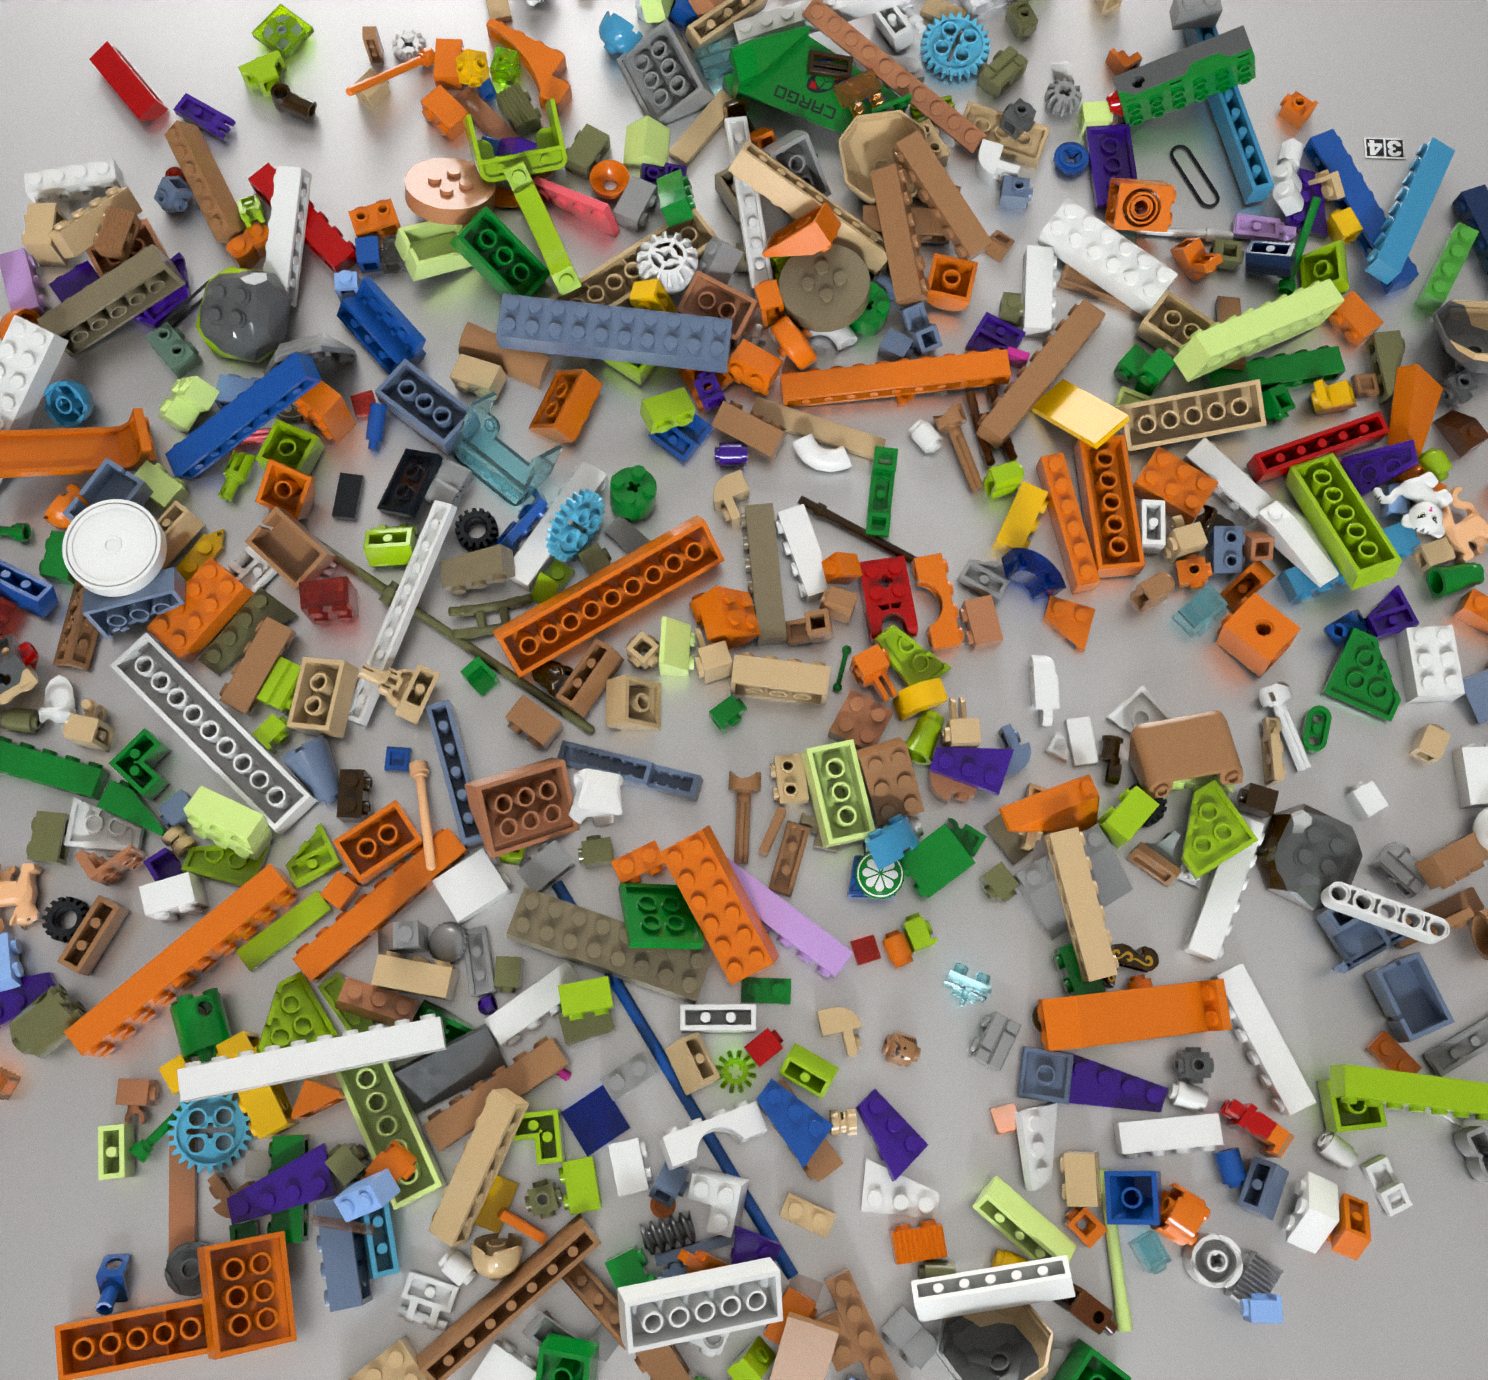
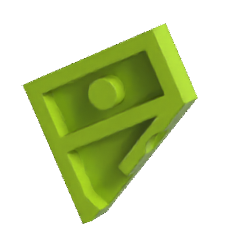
M321 823L315 827L316 832L308 842L304 841L299 847L298 853L292 856L285 865L297 888L342 865Z

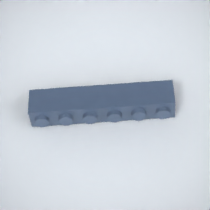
M449 699L427 705L425 707L462 845L467 849L484 844L469 808L464 784L472 782L473 777L454 707Z

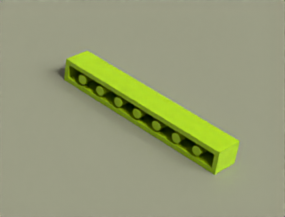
M1348 1064L1330 1065V1097L1341 1098V1103L1357 1104V1100L1364 1101V1106L1380 1107V1103L1386 1104V1109L1403 1110V1106L1409 1107V1112L1425 1113V1109H1429L1432 1115H1447V1112H1452L1453 1117L1470 1118V1115H1475V1120L1488 1121V1083Z

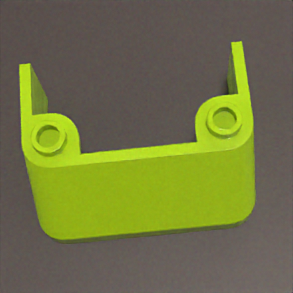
M554 98L549 99L545 104L550 127L541 128L536 133L535 142L537 148L517 154L495 156L493 147L488 141L476 139L471 114H467L464 117L463 122L471 155L483 181L494 183L507 180L503 170L522 160L530 175L556 171L565 166L567 154Z

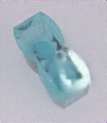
M1208 584L1178 610L1172 618L1191 638L1196 633L1200 637L1210 628L1208 623L1212 619L1217 622L1227 613L1225 608L1229 603Z

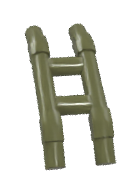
M529 593L506 600L477 605L449 607V616L468 617L476 614L478 627L453 629L452 637L454 639H472L493 634V630L510 621L508 609L518 608L533 602L532 594ZM499 610L501 623L487 625L485 613Z

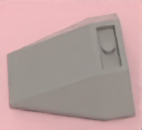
M320 333L279 344L263 373L265 376L273 367L281 364L287 359L288 355L295 352L312 356L315 364L323 362L325 357H330L335 362L339 361V364L352 362V358L357 357L354 349L330 335Z

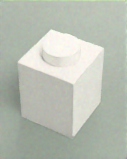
M1373 780L1366 784L1363 781L1349 787L1352 792L1344 796L1360 821L1389 806Z

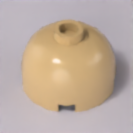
M492 1233L474 1239V1245H470L472 1264L476 1271L482 1276L490 1278L491 1281H502L506 1276L511 1275L518 1269L522 1260L523 1240L520 1236L508 1233V1238L498 1239L499 1234Z

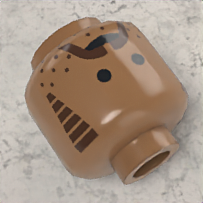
M899 1031L887 1035L882 1047V1054L885 1055L886 1062L903 1068H908L912 1062H917L921 1052V1048L917 1047V1039L914 1036Z

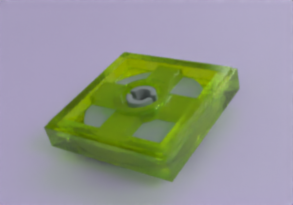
M280 3L251 33L255 39L271 51L278 50L282 59L286 61L313 34L314 29Z

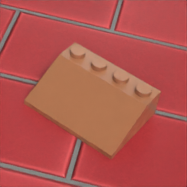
M552 757L464 784L469 808L491 859L579 830L578 823L568 815L573 798L565 760Z

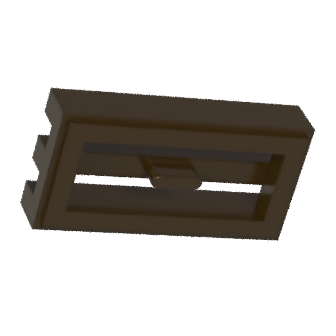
M815 50L809 51L806 74L850 81L853 63L852 56ZM813 58L822 59V60H829V61H835V62H841V63H847L848 65L845 66V65L835 64V63H832V62L814 61Z

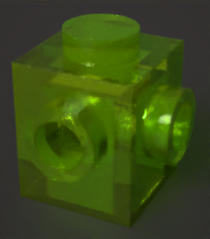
M496 47L490 66L492 82H496L499 85L512 86L515 79L519 78L521 72L518 51Z

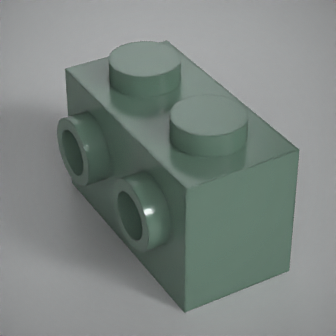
M165 322L146 336L145 339L178 379H180L201 363L196 356L199 352L191 342L188 344L184 342L185 336L177 326L172 328L168 322Z

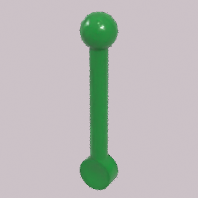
M848 645L842 648L843 657L837 681L833 685V690L836 692L842 690L841 681L847 657L851 653V647Z

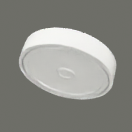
M123 499L104 500L85 508L68 526L62 544L64 563L70 574L89 591L107 597L129 595L146 587L160 572L167 553L165 533L157 520L141 505Z

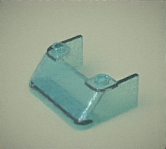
M492 392L470 403L453 444L452 455L459 464L472 470L475 477L512 506H519L526 502L550 476L563 447L558 445L534 457L530 463L497 438L500 424L497 418L490 413L497 394Z

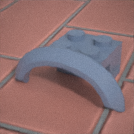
M1356 899L1357 906L1364 909L1363 903ZM1328 909L1316 917L1344 962L1332 968L1336 972L1346 973L1407 938V936L1396 932L1387 936L1382 927L1332 909Z

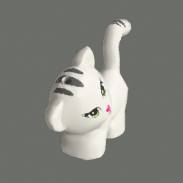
M1432 472L1405 480L1400 486L1394 488L1389 496H1385L1380 487L1373 489L1375 498L1381 504H1393L1401 495L1416 503L1409 510V513L1405 514L1401 519L1403 527L1412 528L1418 533L1431 535L1438 539L1444 535L1445 529L1442 524L1443 512L1439 508L1450 504L1453 498L1446 489L1439 492L1433 490L1438 484V480Z

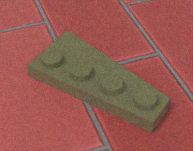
M260 587L198 660L219 676L244 657V648L249 641L253 642L257 635L255 633L256 627L261 620L264 621L268 616L285 625L290 620L292 622L296 619L298 615Z

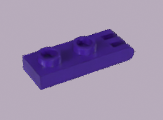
M185 93L173 109L176 115L221 140H224L226 137L222 131L229 133L231 128L228 125L233 127L236 124L229 116Z

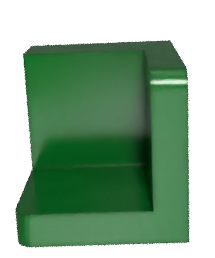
M479 656L460 671L463 678L482 697L500 682L497 675Z

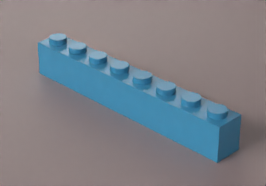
M1434 137L1427 144L1422 143L1416 151L1415 155L1417 157L1409 166L1411 171L1402 181L1404 187L1395 196L1397 202L1390 208L1388 212L1390 217L1387 218L1381 227L1383 232L1374 242L1376 247L1366 259L1369 263L1365 271L1387 285L1401 273L1455 152L1454 149Z

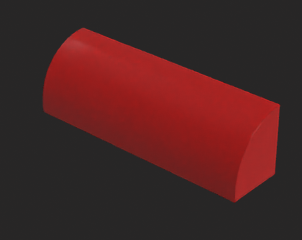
M108 41L89 59L139 120H155L168 110L167 106L122 52Z

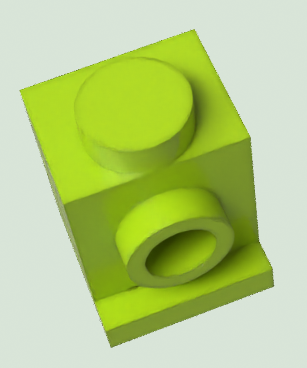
M272 713L252 735L275 755L278 752L275 748L283 745L288 740L289 734L292 731L287 727L288 720L283 715L278 718Z
M919 912L905 918L906 922L901 927L907 936L913 953L938 942L936 937L931 939L930 935L933 934L930 923L928 920L924 921Z

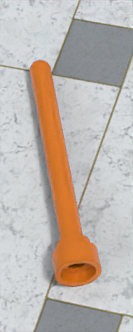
M426 47L419 51L417 57L348 87L346 94L353 96L420 65L423 67L434 65L435 52L431 47Z

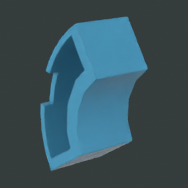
M902 814L891 817L888 819L889 823L884 825L882 829L879 828L867 834L868 838L864 839L878 870L903 858V851L908 847L914 850L918 846L919 839L907 815L902 817Z

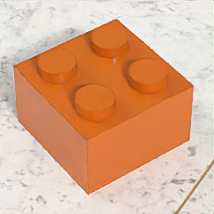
M714 586L697 598L708 641L718 643L725 640L728 645L742 647L761 635L749 592Z

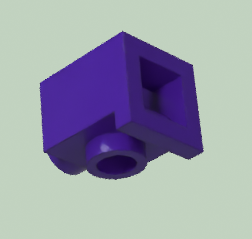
M703 372L696 377L697 380L693 381L705 411L721 405L723 401L726 402L714 372L711 374ZM712 385L711 389H709V390H705V389H704V388H706V387Z

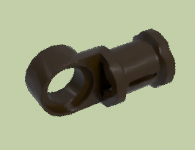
M1103 735L1102 754L1099 755V760L1107 763L1105 783L1118 785L1122 771L1119 750L1120 744H1123L1124 739L1114 735Z

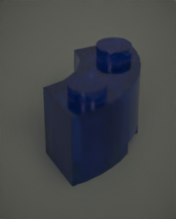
M1013 548L1001 558L1006 579L1015 580L1023 584L1029 590L1033 599L1048 598L1050 595L1055 596L1066 588L1062 575L1054 564L1036 551L1026 548Z

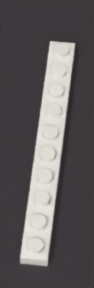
M437 500L433 503L367 660L368 665L378 670L388 671L394 662L458 509L453 504ZM363 678L359 679L353 694L348 720L367 726L380 695L377 693L379 690L378 685Z

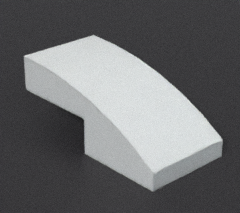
M1381 1154L1360 1165L1373 1192L1388 1216L1391 1217L1412 1206L1403 1183L1397 1180L1387 1156Z

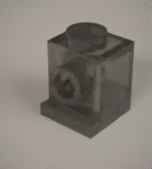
M395 236L383 238V248L379 249L380 264L384 274L407 272L406 260H402L395 246Z

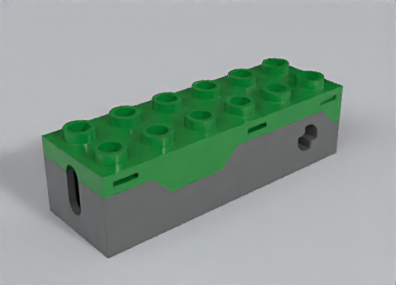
M1244 25L1112 77L1115 90L1114 93L1106 97L1110 112L1122 116L1125 124H1129L1130 127H1137L1144 121L1160 118L1167 112L1183 109L1190 103L1203 101L1213 94L1224 93L1231 87L1249 83L1252 79L1256 78L1255 55Z

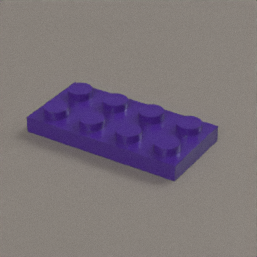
M1129 124L1087 126L1084 133L1089 154L1095 209H1105L1107 207L1110 178L1137 179Z

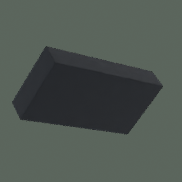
M340 473L332 512L334 519L357 521L365 479L363 475Z

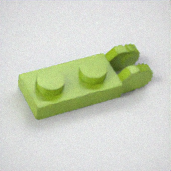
M258 193L236 200L240 216L247 228L252 227L251 221L258 219L260 223L265 222L264 210Z

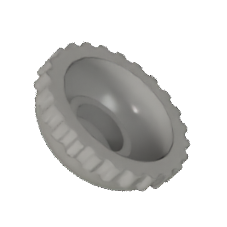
M450 921L447 923L443 922L431 933L428 950H430L429 953L435 961L440 960L453 963L465 953L468 935L461 924Z

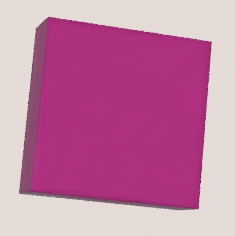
M1008 347L1010 366L1021 369L1024 365L1026 366L1030 353Z

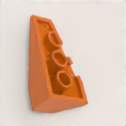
M1090 774L1003 806L999 808V812L1008 832L1048 831V833H1054L1078 827L1079 832H1082L1097 824L1100 796Z

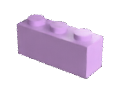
M25 248L0 254V268L10 309H33L43 316L48 303L45 296L41 293L40 288H43V283L40 276L36 273L38 263L32 255L30 256Z

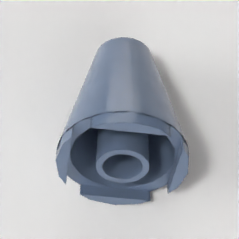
M325 735L316 737L302 744L299 748L292 749L281 756L285 765L319 803L325 802L328 805L338 800L339 780L328 739Z

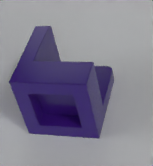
M163 848L143 861L155 882L184 873L181 870L182 864L179 859L167 848Z

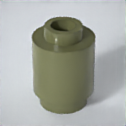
M10 708L9 710H4L1 717L2 727L10 732L35 733L42 725L36 709Z
M948 1260L923 1261L922 1265H918V1280L956 1273L955 1263H949Z

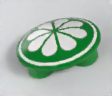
M870 852L866 853L859 860L855 870L856 882L861 891L867 897L875 899H886L895 895L902 887L905 877L904 868L900 860L878 870Z

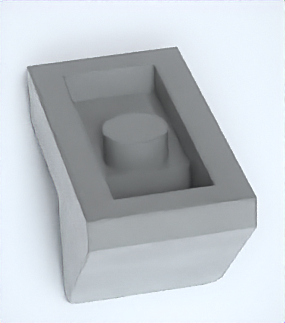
M540 1311L522 1331L527 1339L539 1347L549 1333L574 1338L548 1311Z

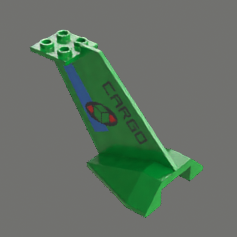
M809 25L752 39L730 48L728 58L735 72L724 76L722 86L733 99L748 96L841 135L857 115L901 110L905 113L912 99L911 93L900 97L853 65L850 81L806 74L810 50L834 53L808 36L810 32ZM813 58L814 61L832 62V63H835V64L845 65V66L848 65L847 63H841V62H835V61H829V60H822V59Z

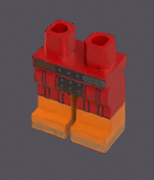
M1229 1099L1225 1100L1218 1112L1228 1119L1226 1126L1232 1130L1236 1129L1242 1135L1250 1136L1262 1146L1258 1152L1265 1157L1281 1158L1295 1136L1265 1114L1256 1112L1258 1107L1254 1104H1242L1236 1099H1232V1101Z

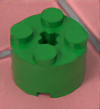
M870 282L868 305L863 314L849 325L855 334H862L865 337L874 336L883 330L887 322L890 300L887 293L877 283Z
M641 465L627 467L614 474L610 482V506L612 511L622 519L625 517L630 519V521H640L651 515L656 504L657 484L654 477Z

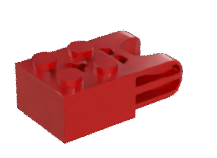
M905 556L859 562L862 576L857 580L870 642L875 643L873 639L882 633V623L889 619L898 621L902 625L904 633L908 636L916 637L918 623ZM881 583H886V584L888 585V587L885 588V587H883V584H882V585H880V584H881Z

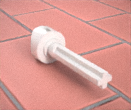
M1281 681L1260 689L1258 698L1262 708L1266 706L1273 707L1276 718H1280L1281 731L1297 771H1302L1312 766L1288 706L1285 703L1288 701V698L1293 697L1289 685Z

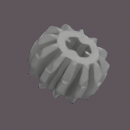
M1065 77L1061 82L1059 79H1056L1053 84L1050 83L1044 101L1047 102L1046 109H1052V115L1058 112L1061 117L1064 113L1070 116L1073 111L1079 108L1082 93L1080 92V86H1074V80L1067 82Z

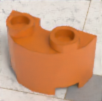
M395 1139L384 1152L381 1151L365 1170L367 1173L360 1180L388 1168L398 1184L402 1178L407 1180L415 1172L417 1167L414 1165L418 1159Z

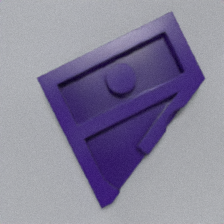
M986 312L968 341L965 350L986 352L993 348L1004 350L1008 349V347H1013L1017 349L1026 332Z
M1399 585L1395 586L1364 619L1369 631L1377 639L1399 633L1405 628L1417 627L1420 624Z

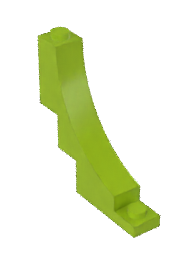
M522 160L504 169L503 172L536 239L560 295L563 296L581 287L578 274L524 161Z

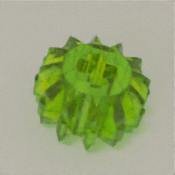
M731 1050L727 1051L729 1061L720 1056L719 1060L725 1064L724 1067L715 1065L717 1071H723V1074H719L720 1078L718 1080L725 1079L720 1088L724 1089L730 1083L729 1093L734 1092V1085H738L740 1093L744 1092L741 1083L744 1082L750 1088L752 1083L746 1079L747 1076L756 1078L755 1073L748 1072V1069L755 1068L756 1064L746 1065L751 1056L749 1054L746 1055L742 1061L740 1059L741 1050L737 1051L736 1058L734 1059ZM734 1064L739 1065V1070L743 1071L741 1077L737 1076L738 1079H733L732 1074L728 1072L729 1067L733 1068Z

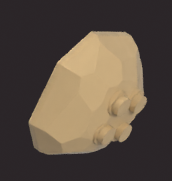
M901 110L857 115L838 139L845 186L867 204H877L870 172L896 163L892 153L895 144L913 132L919 130L928 143L926 128ZM906 182L907 190L910 191L912 198L915 197L917 189L913 184Z

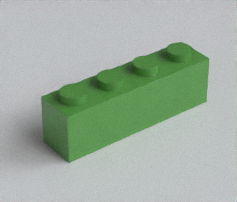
M1461 222L1456 224L1447 235L1413 305L1431 314H1434L1443 305L1479 231Z

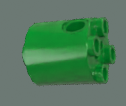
M218 988L205 990L202 992L203 995L194 997L193 994H187L177 998V1002L170 1004V1013L182 1058L199 1056L201 1063L209 1062L218 1053L216 1045L232 1037L222 996L218 992Z

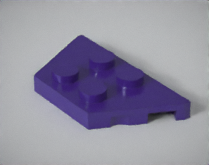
M180 252L170 260L174 263L186 284L133 319L157 329L165 318L191 296L186 262Z

